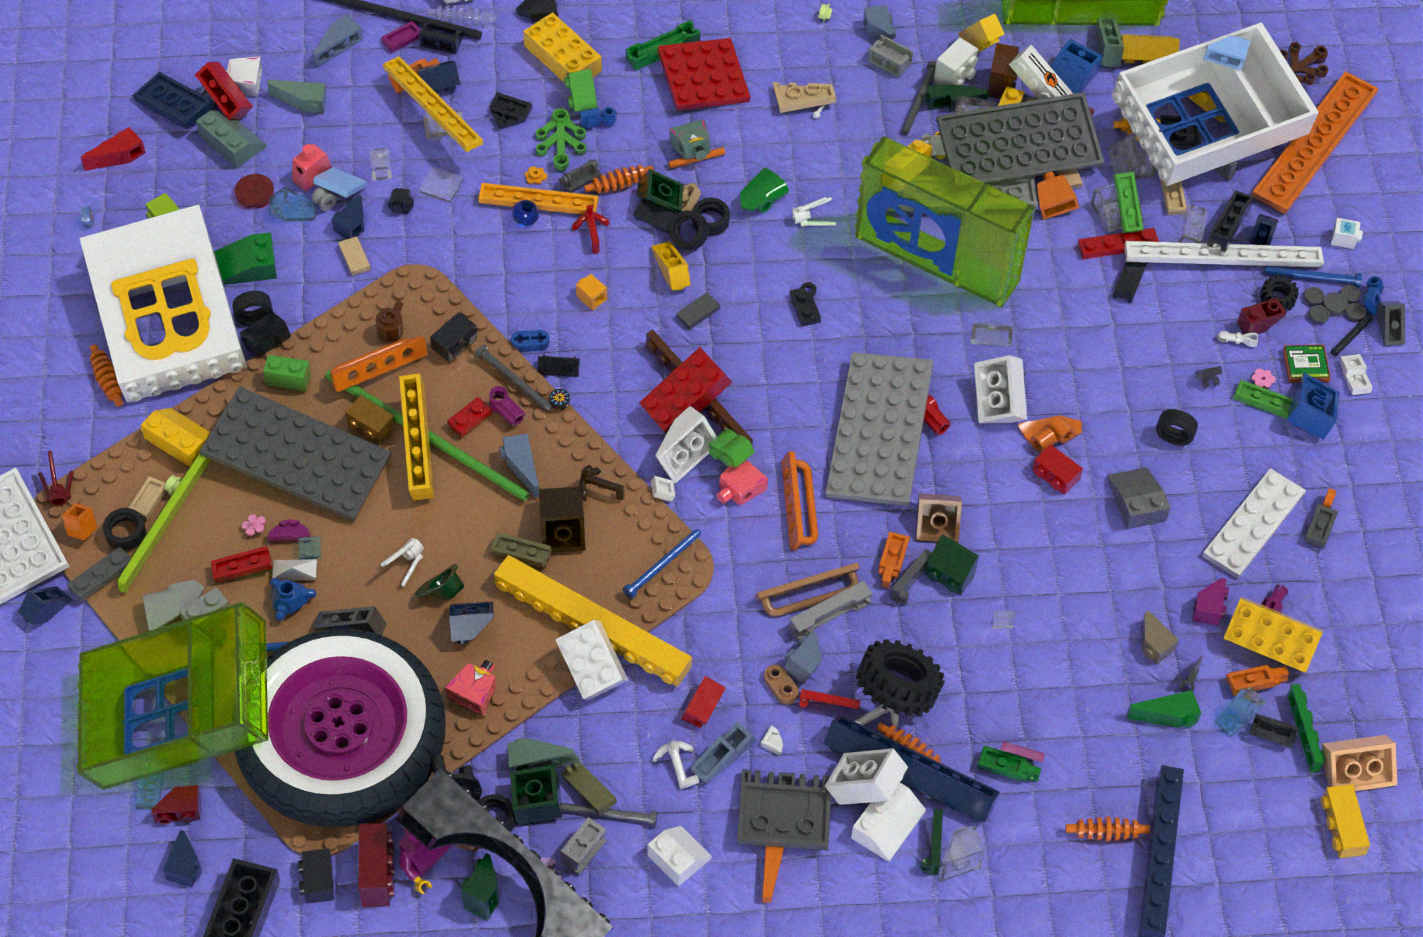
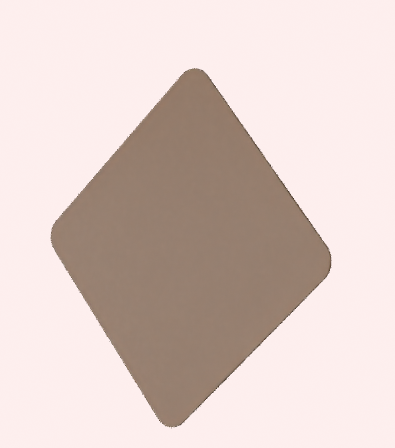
M402 265L391 270L292 332L291 337L262 356L258 358L254 356L246 361L247 368L237 373L225 374L172 408L207 431L212 432L238 387L241 386L390 451L391 457L354 522L211 460L126 594L118 589L119 575L85 599L146 675L153 674L158 676L190 666L214 627L199 637L194 638L183 625L180 616L150 633L143 595L164 591L171 584L195 580L205 587L201 596L215 587L229 602L232 615L217 624L225 626L228 642H226L225 647L219 648L217 658L211 661L212 739L204 745L282 841L290 849L301 855L302 851L329 848L331 856L345 851L359 841V825L350 827H320L301 823L271 808L247 783L239 768L234 752L232 738L233 717L238 698L247 680L254 670L273 652L236 653L237 646L290 642L304 635L316 632L313 630V626L319 612L375 606L387 623L382 636L399 643L412 652L426 666L439 688L446 718L445 738L441 755L444 756L446 770L451 774L576 685L555 640L571 632L572 630L569 626L562 622H556L543 611L535 610L529 603L517 600L511 593L499 590L494 582V573L506 559L490 552V547L498 532L542 544L539 497L535 498L530 492L528 499L522 501L430 443L434 498L413 501L408 487L403 426L395 422V428L379 444L374 440L367 439L363 433L353 430L347 425L345 411L358 398L345 390L337 392L333 387V383L327 380L325 375L328 370H332L337 365L396 342L383 341L377 334L375 319L381 310L393 309L396 301L402 302L403 307L400 313L402 315L404 332L402 337L396 341L422 336L425 339L428 354L425 357L356 384L358 387L402 413L399 376L420 373L425 387L428 430L528 492L530 491L507 467L506 459H501L499 446H503V437L528 434L539 489L579 487L581 470L588 465L601 470V473L595 475L596 477L624 486L625 498L618 500L616 492L593 484H586L587 501H583L586 550L550 553L551 558L547 562L546 568L527 563L524 564L648 633L701 596L709 587L713 577L714 564L712 555L706 545L697 538L636 591L637 596L635 598L629 599L624 594L622 588L626 584L631 585L692 531L662 499L653 497L652 489L570 404L563 410L551 408L550 411H545L484 358L479 359L476 357L475 352L478 347L483 344L489 348L488 352L549 402V395L555 390L554 387L442 272L426 265ZM460 312L477 325V339L473 344L464 348L458 357H454L448 362L431 348L430 336ZM410 348L404 350L403 357H407L410 354ZM268 355L309 361L311 378L307 391L266 386L263 370ZM392 355L385 359V364L391 363ZM370 363L367 366L366 371H372L374 369L375 364ZM356 370L349 373L348 379H353L356 376ZM495 386L504 387L508 392V396L526 413L525 418L519 425L511 426L499 413L492 411L489 417L463 437H460L447 423L448 419L477 397L481 398L489 406V392ZM141 428L72 470L74 473L70 490L71 498L67 499L66 504L53 506L48 503L44 489L34 499L70 566L62 571L69 581L75 579L115 550L105 538L103 531L104 520L112 511L128 508L149 476L166 483L172 475L180 476L183 479L190 468L144 439ZM69 473L57 480V484H62L65 489ZM167 491L148 520L143 519L146 535L172 496ZM74 503L91 507L94 513L97 529L85 540L67 536L62 514ZM255 514L257 518L263 516L266 519V523L263 525L264 531L262 533L255 531L253 536H248L246 530L242 529V523L244 521L249 522L248 517ZM288 519L300 521L301 524L309 529L311 536L309 541L268 543L267 539L271 529L279 525L280 521ZM122 521L113 527L112 534L121 538L128 537L137 530V524L132 521ZM411 538H415L423 545L424 550L420 553L423 558L416 565L406 585L402 587L401 583L414 559L407 560L403 555H400L384 567H381L380 564L401 549ZM139 546L124 551L132 558ZM264 546L269 548L272 564L273 560L317 559L316 580L292 581L305 585L307 589H314L317 594L315 598L307 600L305 605L292 614H286L283 621H277L275 619L277 611L272 608L270 595L272 590L270 580L272 579L273 568L215 583L211 561ZM451 565H458L456 573L463 581L464 588L454 597L443 600L438 599L432 594L420 598L415 596L417 589L425 582L439 575ZM493 601L494 618L474 640H469L468 643L464 644L451 641L450 604ZM484 660H488L495 666L491 674L496 678V688L483 716L447 699L445 687L467 664H472L479 668ZM189 676L168 682L165 685V698L171 705L193 699L196 696V684L190 682ZM335 705V706H333L332 708H333V709H337V708H339L340 706H339V705ZM196 707L178 712L191 730L195 731ZM354 712L353 715H359L361 712ZM316 719L314 722H321L323 719ZM359 731V732H357L356 734H357V735H361V734H364L365 732H364V731ZM322 738L317 742H324L326 739ZM340 745L338 748H345L348 745ZM404 805L382 818L365 824L384 823L397 814Z

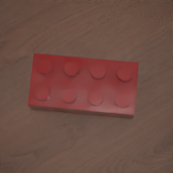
M699 347L644 397L639 404L667 434L674 420L689 406L700 413L732 381L705 351Z

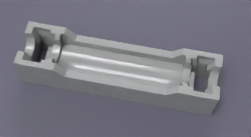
M861 581L790 618L789 630L799 642L804 635L808 637L814 629L850 610L857 612L871 605L870 597H872L873 593L866 583Z

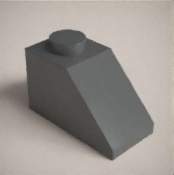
M1399 301L1378 302V325L1384 345L1405 344V304Z

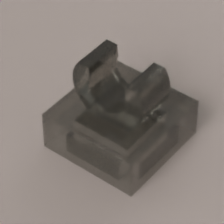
M1221 366L1195 371L1197 379L1203 378L1202 385L1204 388L1209 387V379L1213 380L1214 386L1220 384V380L1216 375L1223 374Z

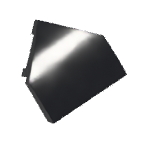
M524 0L516 8L518 15L534 18L535 22L540 21L552 12L559 17L556 0Z
M496 92L489 109L498 128H504L526 122L533 105L532 103Z

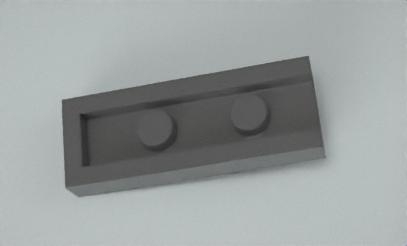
M925 549L892 587L894 593L890 597L891 600L896 603L907 604L908 590L924 573L932 552Z

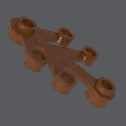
M1292 42L1288 48L1291 58L1290 68L1294 74H1305V76L1296 75L1299 82L1313 85L1316 79L1315 75L1321 78L1326 77L1329 70L1327 66L1319 65L1317 68L1306 66L1313 62L1324 63L1328 56L1327 49L1324 46H1318L1314 48L1311 55L1299 61L1298 53L1300 52L1301 45L1297 42ZM1280 49L1283 57L1287 60L1288 52Z

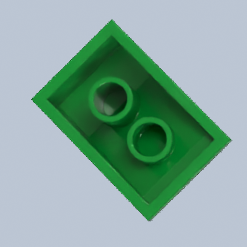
M271 232L252 234L214 251L223 285L277 279Z

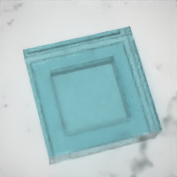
M320 536L298 538L300 560L321 559Z

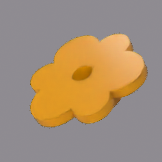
M531 166L525 172V177L528 184L536 183L539 185L547 179V174L543 168Z

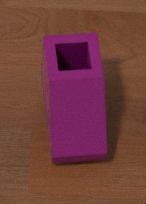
M1225 578L1219 579L1198 592L1194 603L1192 621L1218 626L1220 619L1225 618L1227 606L1223 605V601L1227 600L1229 588L1225 587Z

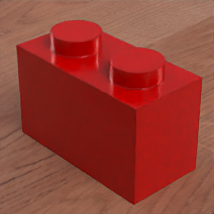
M1050 444L1035 458L1032 471L1039 478H1043L1051 484L1055 490L1065 495L1081 479L1083 468Z

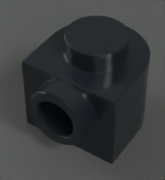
M393 189L388 207L394 213L409 214V210H412L414 206V198H411L410 189Z

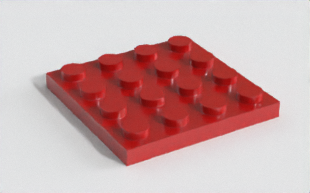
M731 38L658 46L657 52L676 111L750 102L751 97Z

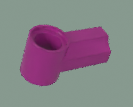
M495 386L490 390L489 406L492 408V411L499 413L511 426L519 425L525 418L526 413L508 396L507 390L501 386Z

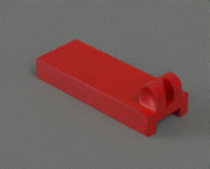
M264 546L212 560L211 567L215 583L272 569L273 564L269 548Z
M804 689L801 690L799 705L802 708H806L809 700L858 710L861 700Z

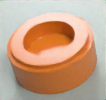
M1328 489L1322 506L1331 508L1336 490Z

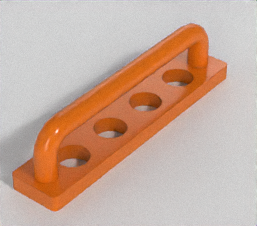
M422 336L413 339H401L333 367L330 376L334 389L337 392L427 356L425 339ZM410 348V354L407 357H403L404 350ZM392 355L391 363L385 364V359ZM370 363H374V369L370 372H367V366ZM356 370V376L353 379H348L349 373Z
M788 451L782 459L781 465L790 550L797 551L801 544L812 545L817 541L818 526L811 468L805 461L796 459L795 452ZM797 468L802 469L804 473L809 537L803 535Z

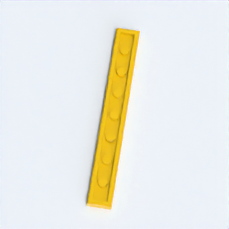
M398 56L383 63V69L466 152L483 145V139L402 58Z

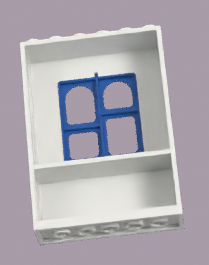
M1262 22L1119 73L1112 93L1114 102L1119 105L1123 117L1128 120L1132 132L1137 135L1141 147L1146 150L1150 162L1155 165L1160 179L1164 180L1167 186L1308 135L1319 113ZM1232 35L1250 40L1246 59L1241 70L1203 60L1208 45ZM1202 91H1207L1217 108L1190 117L1180 100ZM1172 104L1179 114L1181 121L1172 125H1163L1155 119L1154 112L1163 105ZM1222 116L1232 130V133L1214 139L1204 125V121ZM1189 126H1196L1205 140V143L1188 150H1178L1171 145L1169 138L1172 133Z

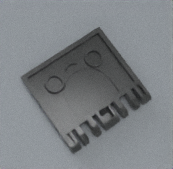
M742 769L737 844L828 851L831 794L825 788V785L830 776L823 775L822 788H819V775H814L812 779L813 787L804 786L806 784L805 774H800L799 786H794L795 773L779 772V782L774 784V772L769 771L768 783H759L761 781L760 771L755 770V780L751 782V770Z

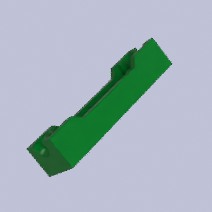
M691 20L686 21L670 32L643 44L637 43L626 48V60L637 71L660 60L657 52L658 46L700 41L701 32L699 29H694V23Z

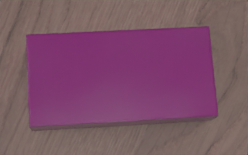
M411 21L382 36L381 42L391 53H394L418 40L421 30Z

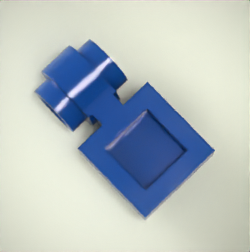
M606 107L601 112H599L598 108L580 111V126L584 129L600 126V121L605 125L611 126L617 120V112L612 107Z
M1372 276L1367 282L1368 292L1367 295H1364L1363 304L1367 308L1369 315H1377L1378 302H1381L1380 294L1384 290V284L1381 278Z

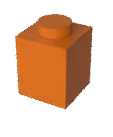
M74 503L62 514L67 536L85 540L97 529L91 507Z

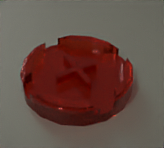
M250 174L241 178L236 183L234 189L236 200L239 204L250 209L251 207H256V209L268 205L274 197L273 182L261 174Z

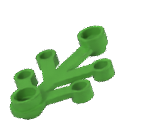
M557 108L551 115V121L536 130V139L544 141L536 145V154L538 156L547 155L548 148L557 142V155L553 159L554 167L558 171H565L569 167V157L565 154V142L575 148L577 155H585L586 144L579 141L586 138V130L570 120V114L566 109ZM557 126V131L547 139V133ZM565 127L574 132L575 138L565 131Z

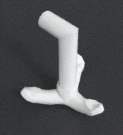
M881 704L879 707L855 720V722L864 726L884 713L890 712L891 722L897 727L899 715L895 714L893 709H883Z
M671 740L657 750L653 761L656 763L658 759L668 752L672 759L680 790L698 784L699 778L697 775L686 778L679 755V749L693 753L694 748L685 742Z

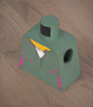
M704 119L669 128L670 145L684 159L696 157V159L702 160L711 152L710 138Z

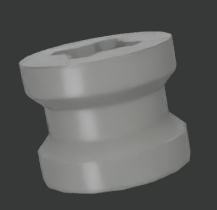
M319 187L313 193L312 201L319 204L323 211H328L336 204L337 197L330 193L329 190Z

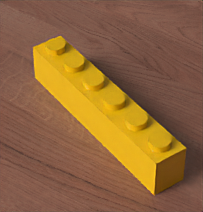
M420 373L399 376L409 492L413 501L434 498L424 382Z

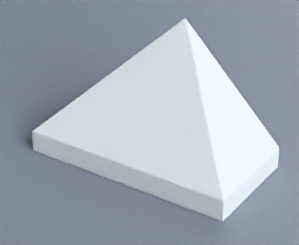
M317 559L273 560L272 578L283 581L316 580Z

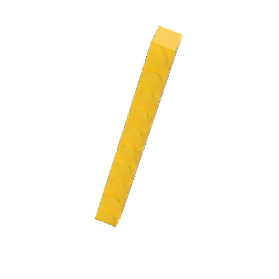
M510 555L506 557L494 573V582L499 590L507 591L514 595L517 600L529 603L535 610L545 612L556 622L568 625L572 631L593 620L601 621L615 653L623 656L629 663H636L641 666L647 673H654L661 677L667 684H673L678 687L692 668V657Z

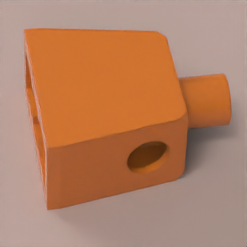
M1047 172L1043 175L1044 181L1037 184L1039 205L1044 220L1079 208L1076 194L1064 175L1055 177L1053 172Z

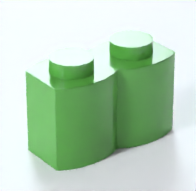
M725 429L708 443L709 453L715 460L719 459L726 466L737 468L755 453L747 438L737 435L730 429Z

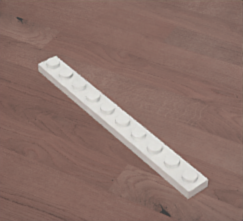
M1125 241L1124 245L1126 262L1321 268L1324 264L1321 247L1230 244L1227 251L1224 252L1220 250L1221 246L1219 244L1209 247L1206 243Z

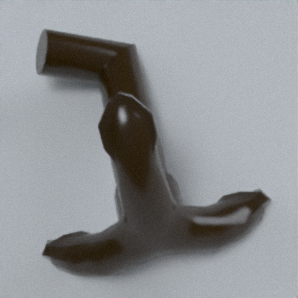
M588 465L581 470L579 486H581L583 501H587L586 484H593L614 491L618 500L625 498L623 485L595 476L601 473L599 468H592L591 465Z

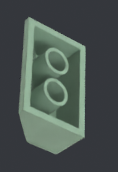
M211 110L196 120L199 136L236 168L267 147L262 140L238 120H228L222 111Z

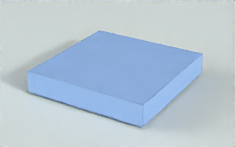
M332 167L315 176L313 183L344 197H349L366 188L367 181Z

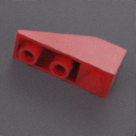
M128 127L107 141L102 142L94 149L87 151L80 158L83 169L87 171L131 163L145 154V148L140 137Z

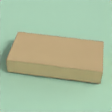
M357 236L338 242L340 251L352 276L371 270Z
M149 476L128 508L136 510L143 519L148 520L166 492L164 490L166 483Z

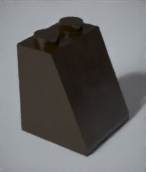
M581 486L539 489L542 544L551 546V553L586 550Z

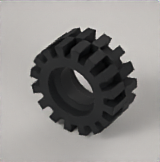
M1275 275V278L1271 276L1263 284L1260 293L1261 302L1278 298L1286 312L1287 309L1289 311L1292 310L1299 294V289L1296 287L1297 284L1295 282L1291 283V278L1286 280V276L1283 275L1282 278H1279V275ZM1272 291L1283 292L1287 297H1277Z

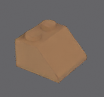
M918 493L916 540L938 542L943 534L959 543L962 510L961 496Z

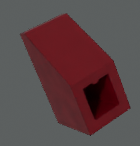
M1274 298L1242 308L1237 324L1243 334H1261L1286 316V311L1278 298Z
M199 786L174 787L152 808L154 822L169 824L175 821L190 823L194 820H201V793Z

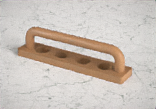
M857 562L756 593L755 599L756 602H762L764 610L770 616L778 617L815 606L858 584L856 572L860 567ZM848 575L850 585L848 587L779 608H773L769 599Z

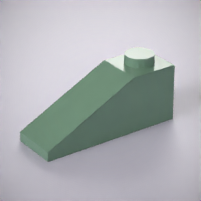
M1097 17L1098 51L1103 56L1101 65L1106 67L1120 66L1124 45L1116 18Z
M282 80L267 81L270 96L303 112L324 114L327 99L325 83Z
M519 738L514 742L507 743L509 768L512 771L549 765L560 767L580 762V757L572 748L529 738Z

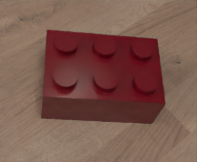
M387 823L359 824L358 889L362 907L390 906V898L394 897L393 855L395 850L393 833L388 831Z

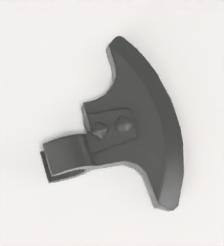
M1203 656L1191 668L1188 678L1181 682L1180 690L1183 689L1185 683L1191 685L1190 690L1193 691L1195 689L1194 680L1199 673Z

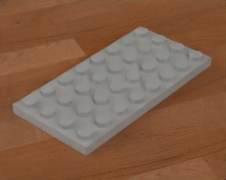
M852 352L826 488V498L910 506L934 365L933 360Z

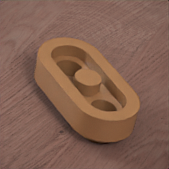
M779 665L767 667L764 672L766 685L780 703L785 705L793 704L798 698V687L783 667ZM772 673H778L779 675L773 676ZM789 689L791 692L786 693L784 690Z

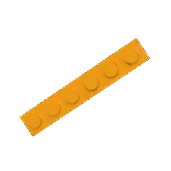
M481 183L478 198L479 203L581 215L586 212V206L594 205L593 211L597 213L599 196L489 183Z

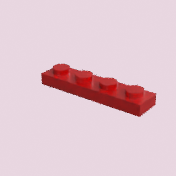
M1150 228L1137 232L1078 239L1077 245L1084 260L1125 253V241L1159 242L1155 229Z

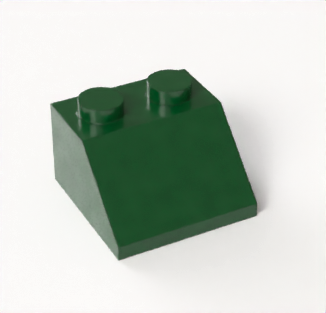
M942 534L927 561L925 574L932 581H937L946 586L949 591L962 595L975 577L979 555Z

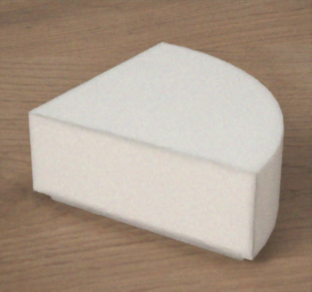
M771 725L761 741V747L780 756L783 749V741L779 731Z

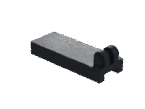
M1148 262L1125 263L1114 290L1113 298L1120 297L1132 304Z

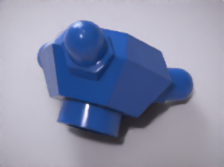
M277 578L270 580V585L272 586L270 591L272 608L277 611L275 614L277 621H283L286 614H292L305 605L307 600L316 597V591L305 588V585Z

